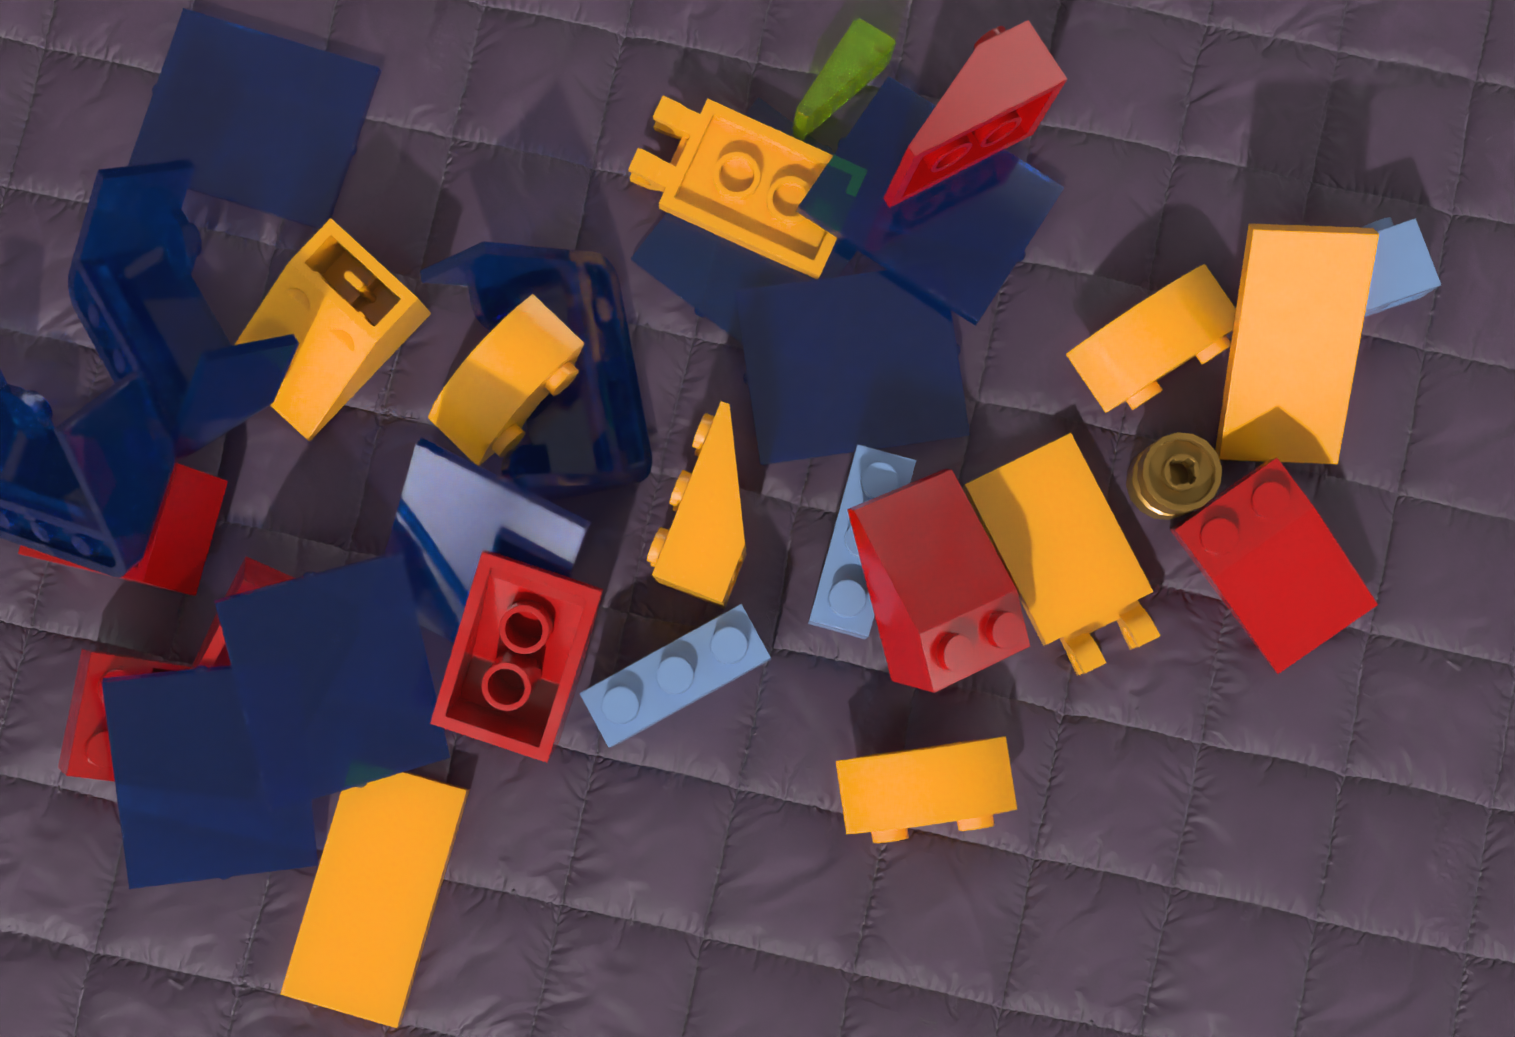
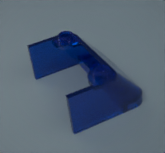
M190 159L98 169L68 273L69 295L78 318L153 454L159 460L164 461L192 455L270 406L277 396L299 345L294 334L233 346L228 340L191 276L196 257L200 255L202 250V241L197 227L188 221L181 209L195 170V166Z
M483 241L420 270L422 283L468 286L472 310L478 321L489 331H492L511 311L530 295L534 294L584 342L574 365L579 370L575 379L558 395L553 396L549 393L528 417L527 425L531 445H522L508 451L503 458L501 466L503 482L460 496L461 509L534 505L623 488L642 482L649 476L653 462L623 296L618 274L606 257L596 252Z
M0 369V538L113 577H123L143 560L176 464L174 443L161 425L140 374L130 372L55 427L51 420L53 411L47 400L34 390L27 391L24 388L8 384Z

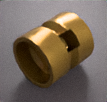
M1177 432L1160 438L1133 459L1127 470L1126 488L1130 500L1140 512L1154 519L1170 520L1204 506L1215 496L1221 484L1222 466L1217 452L1206 440L1194 434Z

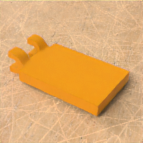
M663 95L653 115V120L656 121L654 130L666 136L681 139L670 163L638 148L628 168L631 173L630 181L650 190L664 192L659 201V209L818 281L868 171L708 98L699 114Z
M1071 433L964 485L963 489L1014 583L1018 597L1043 646L1060 639L1077 676L1106 664L1100 649L1090 633L1114 621H1117L1130 650L1160 637L1151 617L1138 601V599L1154 591Z

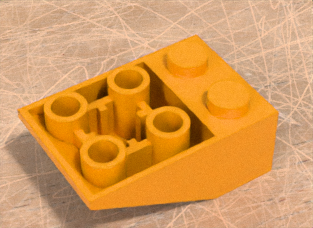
M330 218L288 262L223 362L308 441H311L431 315V312L418 297Z
M721 401L715 416L705 413L701 419L692 447L696 448L695 456H698V460L692 473L686 470L681 471L669 503L674 505L673 511H676L675 518L670 530L659 527L650 547L647 561L651 563V566L655 567L652 576L658 583L725 609L746 557V545L730 404Z

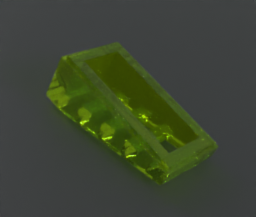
M858 18L857 21L854 19L798 105L792 127L793 134L803 140L885 70L892 58L896 41L863 19Z

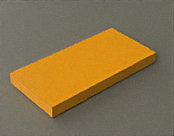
M1249 223L1215 448L1219 460L1266 461L1277 457L1280 462L1338 464L1379 233L1374 228Z
M351 757L280 995L394 1028H398L401 1025L470 789L358 757Z

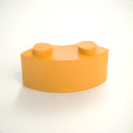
M1203 264L1129 309L1074 347L1066 355L1105 413L1124 402H1127L1130 408L1134 410L1163 391L1157 381L1195 356L1203 365L1229 348L1231 341L1227 334L1233 331L1236 308L1208 267Z
M532 294L511 311L459 366L436 399L428 419L477 466H480L494 453L502 458L522 440L525 435L522 427L540 402L549 393L553 396L558 395L575 379L579 370L574 365L584 342Z
M1006 736L877 753L836 761L846 834L871 832L873 843L908 839V828L952 821H957L958 831L995 826L993 814L1017 810Z

